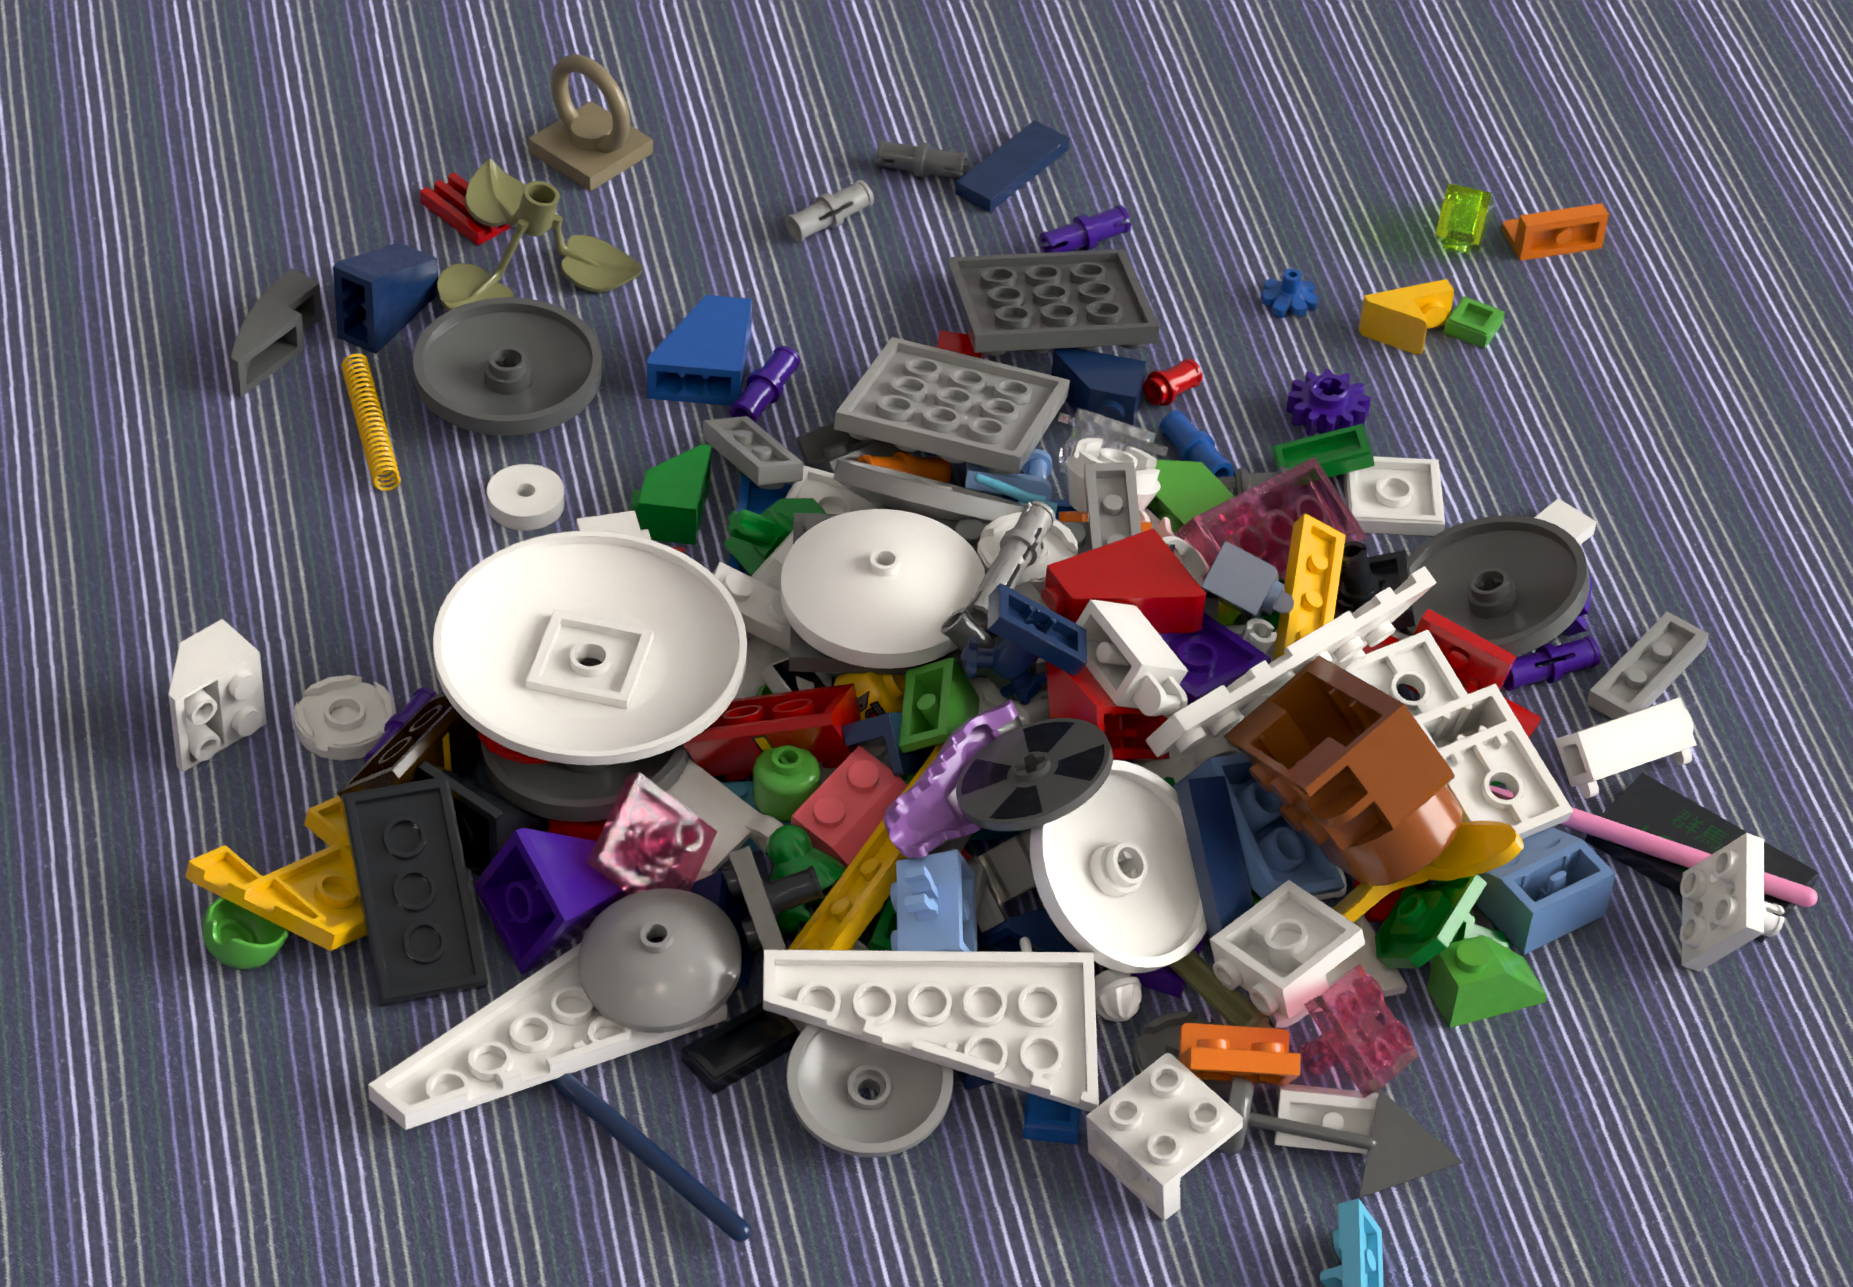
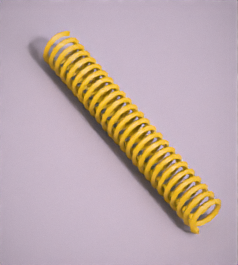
M352 354L343 360L341 368L372 484L378 490L389 491L395 489L401 482L397 462L395 461L390 437L388 436L368 358L363 354ZM392 473V474H391L390 476H388V477H379V476H384V475H388V474ZM394 477V479L391 480V481H389V482H380V481H385V480L392 479V478ZM395 483V484H394L393 486H391V487H381V486H387V485H391V484Z

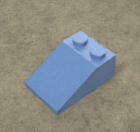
M1244 753L1211 757L1179 781L1215 776L1226 777L1250 888L1262 899L1288 880L1312 896L1338 892L1345 887L1336 865L1326 857L1320 847L1315 845L1303 830L1298 833L1285 821L1278 811L1282 803L1273 792L1268 794L1255 781L1249 772L1253 764Z

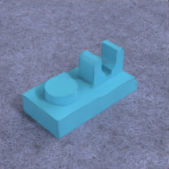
M1359 1198L1338 1204V1228L1333 1230V1243L1336 1253L1342 1261V1265L1322 1271L1320 1281L1325 1287H1383L1381 1228Z

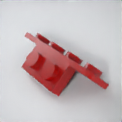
M1428 608L1421 617L1414 635L1429 630L1467 694L1496 684L1498 689L1501 690L1517 656ZM1390 635L1373 647L1367 644L1362 650L1365 654H1368L1401 640ZM1405 684L1409 690L1419 694L1413 686ZM1504 697L1530 739L1542 720L1541 717Z

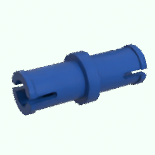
M1175 410L1165 415L1159 425L1160 432L1178 449V456L1181 461L1202 462L1216 477L1233 476V465L1218 452L1213 438L1208 433L1199 431L1180 410Z

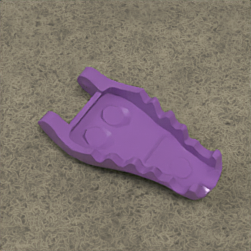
M1011 699L967 719L948 737L934 761L923 772L916 783L908 791L897 797L885 810L884 824L889 838L903 856L911 859L925 857L928 855V852L945 841L955 840L981 830L982 827L970 822L963 814L956 796L957 782L967 763L987 744L1001 736L998 728L1018 716V712Z

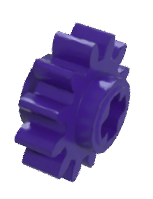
M1325 369L1323 375L1316 376L1313 372L1307 371L1305 382L1301 380L1292 381L1291 392L1288 393L1286 412L1293 414L1291 423L1293 426L1307 424L1306 433L1308 436L1314 435L1316 432L1323 434L1358 424H1363L1365 427L1371 397L1364 395V383L1350 385L1349 373L1338 376L1334 375L1330 369Z

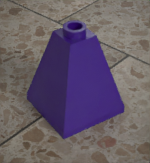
M522 828L514 831L473 886L522 975L532 971L585 931L603 910L621 898L626 897L638 883L639 873L633 859L625 856L620 845Z

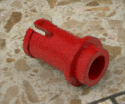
M1187 358L1165 371L1155 370L1148 375L1147 380L1144 382V394L1153 405L1168 406L1175 401L1177 395L1200 385L1199 383L1203 379L1201 368L1194 360Z

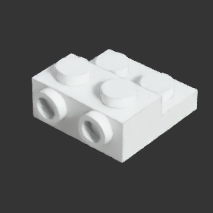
M1290 880L1286 881L1210 939L1215 961L1213 971L1217 979L1229 990H1234L1239 985L1247 990L1255 1007L1264 1015L1270 1016L1277 1011L1288 1020L1329 990L1326 974L1365 945L1362 928Z

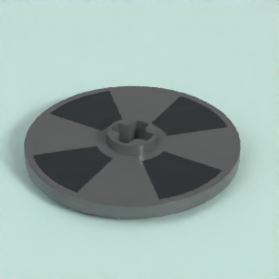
M1056 718L1033 722L996 738L982 748L967 763L957 782V800L965 817L979 827L994 831H1018L1038 827L1076 810L1102 787L1112 769L1113 751L1105 733L1090 722L1072 718Z

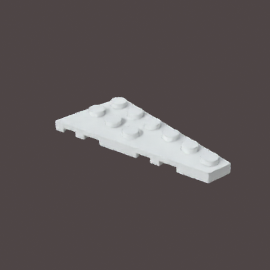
M1425 566L1412 573L1394 592L1391 587L1386 588L1355 612L1347 611L1291 644L1284 650L1286 654L1268 664L1264 660L1249 669L1245 675L1238 678L1227 688L1225 685H1222L1174 713L1145 741L1156 757L1175 748L1181 754L1186 753L1200 744L1207 737V732L1210 731L1214 737H1217L1232 728L1240 721L1239 716H1248L1318 655L1348 671L1366 657L1362 649L1367 644L1373 647L1389 637L1396 630L1391 623L1437 582Z
M580 943L368 1084L369 1100L407 1130L559 1078L564 1074L573 1073L727 1020V1005L724 1003L711 1016L693 1026L671 1032L648 1033L620 1026L603 1016L592 1005L584 992L578 968Z
M764 950V1010L1091 1112L1099 1106L1094 952Z

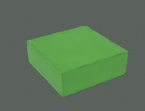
M1463 296L1445 321L1443 333L1485 349L1503 324L1505 312Z

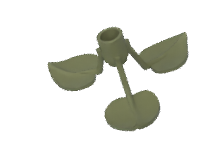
M489 158L481 165L469 182L465 196L466 209L474 219L486 226L498 227L507 223L510 227H516V230L496 271L491 276L479 266L457 263L447 267L440 274L436 290L440 305H443L447 311L479 300L514 297L511 289L498 281L502 278L523 233L529 236H541L550 228L553 229L556 251L564 257L560 266L561 272L572 284L591 292L614 290L638 277L642 273L643 266L623 251L593 236L573 235L569 237L565 245L561 230L563 217L555 214L560 199L558 190L551 184L543 181H533L525 185L504 172Z

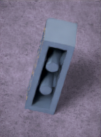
M1227 541L1224 542L1201 585L1206 594L1217 597L1218 601L1252 619L1260 618L1262 612L1269 616H1272L1273 612L1287 615L1294 607L1292 596L1284 592L1285 589L1283 588L1285 585L1279 582V574L1275 566Z

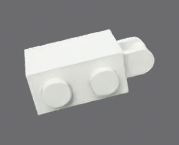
M1090 599L1076 622L1077 625L1086 629L1087 664L1085 666L1116 706L1139 708L1146 716L1156 717L1164 715L1166 718H1170L1174 713L1186 707L1188 704L1187 695L1179 684L1188 670L1138 607Z

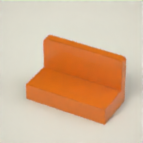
M1600 203L1520 215L1518 219L1503 221L1502 232L1520 261L1602 249L1609 213L1604 205Z

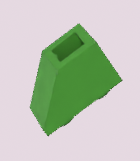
M1156 459L1155 469L1160 470L1157 480L1161 488L1148 504V507L1158 516L1160 521L1163 517H1167L1170 520L1172 532L1180 539L1192 544L1230 511L1235 496L1202 462Z

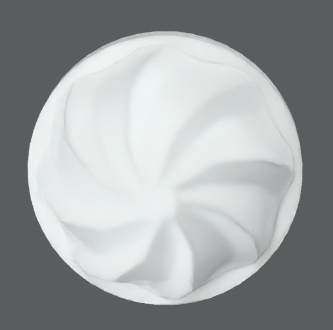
M1112 969L1095 976V1005L1097 1012L1105 1020L1115 1022L1129 1020L1140 1007L1139 1003L1141 1002L1142 993L1139 979L1131 976L1130 973Z

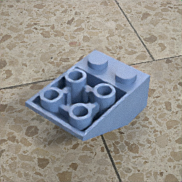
M1553 827L1522 839L1524 844L1522 851L1506 865L1478 874L1487 885L1475 904L1501 932L1505 933L1506 937L1523 955L1605 916L1616 875L1583 839Z

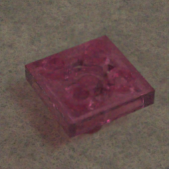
M638 772L627 777L587 863L629 895L660 888L679 889L690 892L718 831L642 773ZM627 829L630 830V838L627 835ZM636 865L643 874L639 875L637 873Z
M1361 964L1342 974L1304 1004L1321 1030L1322 1035L1302 1045V1059L1306 1062L1319 1053L1324 1054L1318 1058V1061L1309 1065L1308 1069L1316 1075H1322L1329 1068L1341 1062L1364 1098L1381 1089L1419 1056L1414 1048V1040L1410 1031L1402 1022L1396 1020L1384 1001V993L1375 978L1367 975Z

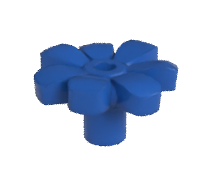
M1293 268L1286 269L1283 273L1282 281L1271 278L1264 283L1260 298L1264 305L1272 306L1273 315L1285 318L1288 310H1290L1294 316H1302L1307 314V310L1312 311L1317 308L1318 296L1313 294L1315 285L1310 281L1301 282L1302 274L1299 270Z

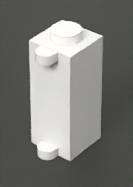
M1680 697L1555 739L1571 787L1578 785L1581 794L1586 799L1598 795L1599 788L1596 780L1672 754L1674 761L1679 766L1688 764L1692 761L1690 747L1697 745L1693 736L1692 718L1688 711L1684 709Z

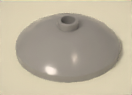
M669 888L640 891L621 898L603 910L587 929L581 942L578 957L581 984L592 1005L612 1022L635 1031L648 1033L681 1030L711 1016L731 996L739 980L742 967V951L739 936L726 913L716 904L700 895ZM657 937L665 938L663 941L658 943H653L649 941Z
M808 1024L800 1033L788 1060L787 1091L791 1106L798 1120L822 1144L851 1156L864 1158L886 1157L916 1146L926 1139L940 1124L949 1107L952 1096V1068ZM864 1088H872L878 1093V1096L874 1099H865L860 1096L859 1092Z

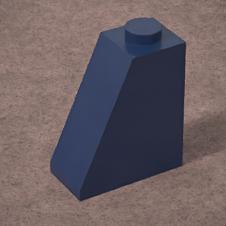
M399 242L338 261L333 266L338 338L377 354L437 296V258Z

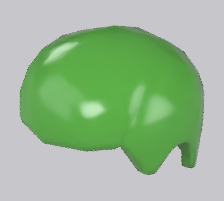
M222 897L216 899L202 915V936L207 949L216 959L234 970L262 967L279 952L288 937L287 929Z

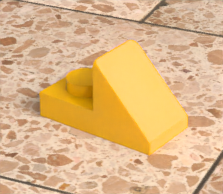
M1444 279L1364 295L1359 332L1364 337L1420 355L1423 353L1427 329L1445 326V321L1451 313L1454 289L1449 281Z

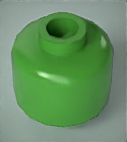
M784 745L778 748L767 749L756 759L753 768L752 794L755 806L762 814L772 816L778 821L791 822V816L821 786V769L818 759L810 751Z

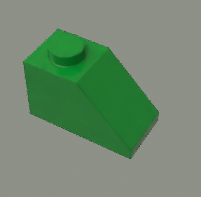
M701 444L648 469L642 489H634L631 511L635 510L640 530L648 529L651 540L696 545L711 483L712 445Z

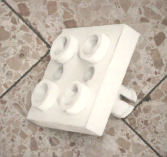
M1745 833L1683 872L1680 885L1682 895V926L1680 929L1682 966L1699 972L1758 936L1764 935L1771 938L1781 930L1785 917L1777 916L1773 913L1778 915L1784 914L1783 907L1764 901V839Z

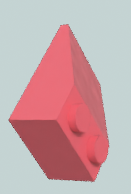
M858 746L791 816V825L801 827L807 832L811 838L813 848L838 859L847 868L885 817V810L902 794L908 785L901 777H895L890 768L861 746ZM965 848L962 849L961 855L966 861L973 858Z

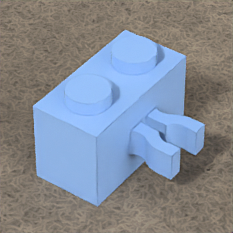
M958 849L930 854L921 858L896 861L897 882H893L890 887L891 902L897 913V930H893L891 933L892 951L977 952L976 874Z

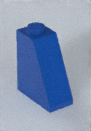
M706 295L649 355L647 359V399L731 406L733 402H736L742 394L750 346L752 299Z

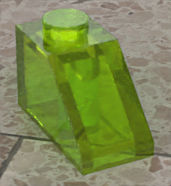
M1448 183L1435 233L1437 241L1444 242L1443 249L1464 255H1469L1470 248L1481 250L1495 208L1492 193Z

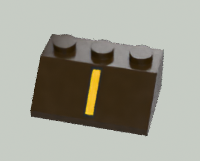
M444 692L429 698L336 794L341 799L342 794L418 781L417 766L423 761L430 762L456 774L458 772L459 774L464 773L482 758L480 750L481 741L478 737V732L451 705Z

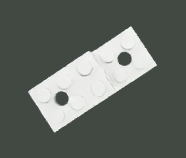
M1429 630L1366 654V657L1361 662L1348 670L1349 673L1405 704L1455 775V778L1447 786L1460 803L1462 821H1498L1507 823L1516 830L1521 839H1524L1567 821L1573 813V809L1496 684L1467 694ZM1399 684L1413 686L1419 692L1420 699L1417 701L1404 699L1398 693L1396 686ZM1497 781L1506 784L1512 790L1513 799L1503 800L1496 797L1491 792L1489 783Z

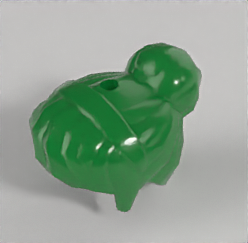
M784 825L777 828L768 837L766 855L774 863L768 882L808 869L809 866L813 865L821 888L824 890L835 883L847 869L838 859L813 848L811 838L801 827ZM824 894L822 899L818 898L778 913L780 919H777L776 922L781 936L784 939L795 936L799 922H808L812 917L807 908L815 904L820 905L826 895Z

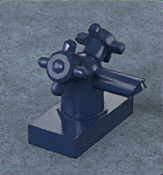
M999 583L988 595V630L999 636V642L994 648H979V637L972 636L964 645L961 653L962 668L967 678L974 679L977 668L992 669L1000 678L1010 680L1011 684L1000 689L1001 695L1004 698L1015 696L1023 705H1028L1031 698L1037 695L1040 687L1047 684V673L1035 675L1029 669L1039 658L1073 676H1076L1087 664L1086 629Z

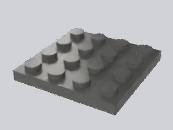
M1125 249L947 257V277L974 353L981 352L989 356H999L1007 351L1028 350L1033 353L1042 354L1056 348H1077L1092 351L1099 346L1114 345L1136 349L1144 346V344L1159 343V324Z

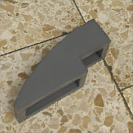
M291 268L257 300L243 321L235 339L231 355L234 394L239 397L244 396L305 350L303 332L322 319L320 283Z

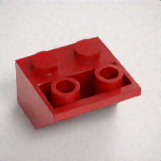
M1046 661L1050 719H1080L1096 725L1108 738L1113 751V760L1141 763L1170 759L1169 752L1156 757L1145 741L1167 720L1164 715L1156 717L1146 716L1139 708L1116 706L1086 666L1076 676H1073Z

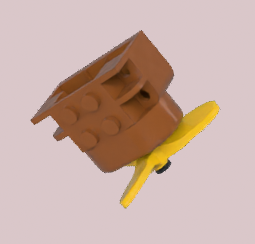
M1320 655L1224 735L1227 742L1244 753L1253 764L1249 772L1255 781L1268 794L1273 792L1282 803L1278 811L1285 821L1296 832L1299 833L1303 830L1334 865L1361 882L1358 887L1332 908L1353 923L1390 892L1414 885L1417 890H1425L1433 886L1438 880L1451 881L1482 874L1506 865L1523 849L1524 844L1521 837L1507 823L1498 821H1462L1460 803L1447 786L1455 778V775L1404 703Z

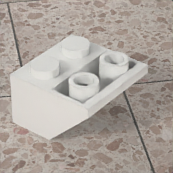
M221 619L180 642L168 695L177 767L184 772L198 763L210 759L217 752L241 738L253 734L257 729L266 725L260 652L227 622Z

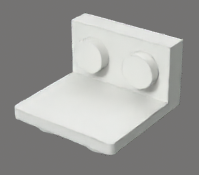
M1170 1053L1161 1056L1086 1115L1088 1152L1163 1221L1167 1220L1181 1208V1177L1243 1127V1117Z

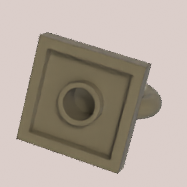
M571 54L561 58L555 64L551 74L550 86L553 102L561 119L528 138L529 153L591 192L653 153V139L630 125V114L624 95L613 77L599 63L583 55ZM578 72L592 80L603 93L611 113L593 101L575 109L568 89L570 74Z

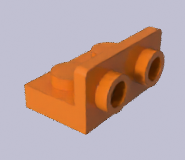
M1184 1023L1180 1027L1179 1061L1200 1080L1233 1082L1234 1076L1257 1084L1287 1085L1300 1076L1301 1053H1289V1032L1286 1029Z

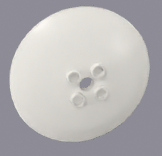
M569 531L539 536L513 544L482 560L469 570L455 584L439 610L433 635V654L437 678L451 705L469 724L491 740L511 750L546 761L574 765H611L649 758L669 751L688 742L714 723L728 708L743 680L746 667L747 636L742 614L727 588L714 574L686 554L656 541L629 534L607 531ZM586 658H594L602 662L596 666L580 664Z

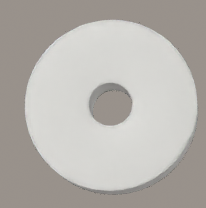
M518 464L504 468L497 472L487 485V507L489 514L496 522L510 529L529 531L544 528L555 522L564 510L563 482L555 472L539 465Z

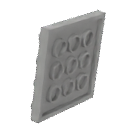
M892 337L836 411L834 429L847 432L850 436L859 440L876 439L892 443L903 451L914 452L920 450L940 455L942 459L948 462H969L985 466L994 473H1013L1018 475L1067 399L1070 380Z

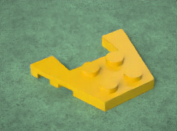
M339 796L309 808L304 824L330 847L265 876L260 875L226 845L191 859L188 862L185 877L190 882L329 951H333L367 935L342 801Z

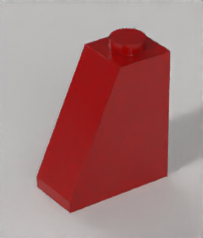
M1153 528L1047 565L1045 589L1041 592V598L1050 610L1074 623L1077 622L1090 599L1135 605L1158 634L1194 633L1201 630L1206 593Z

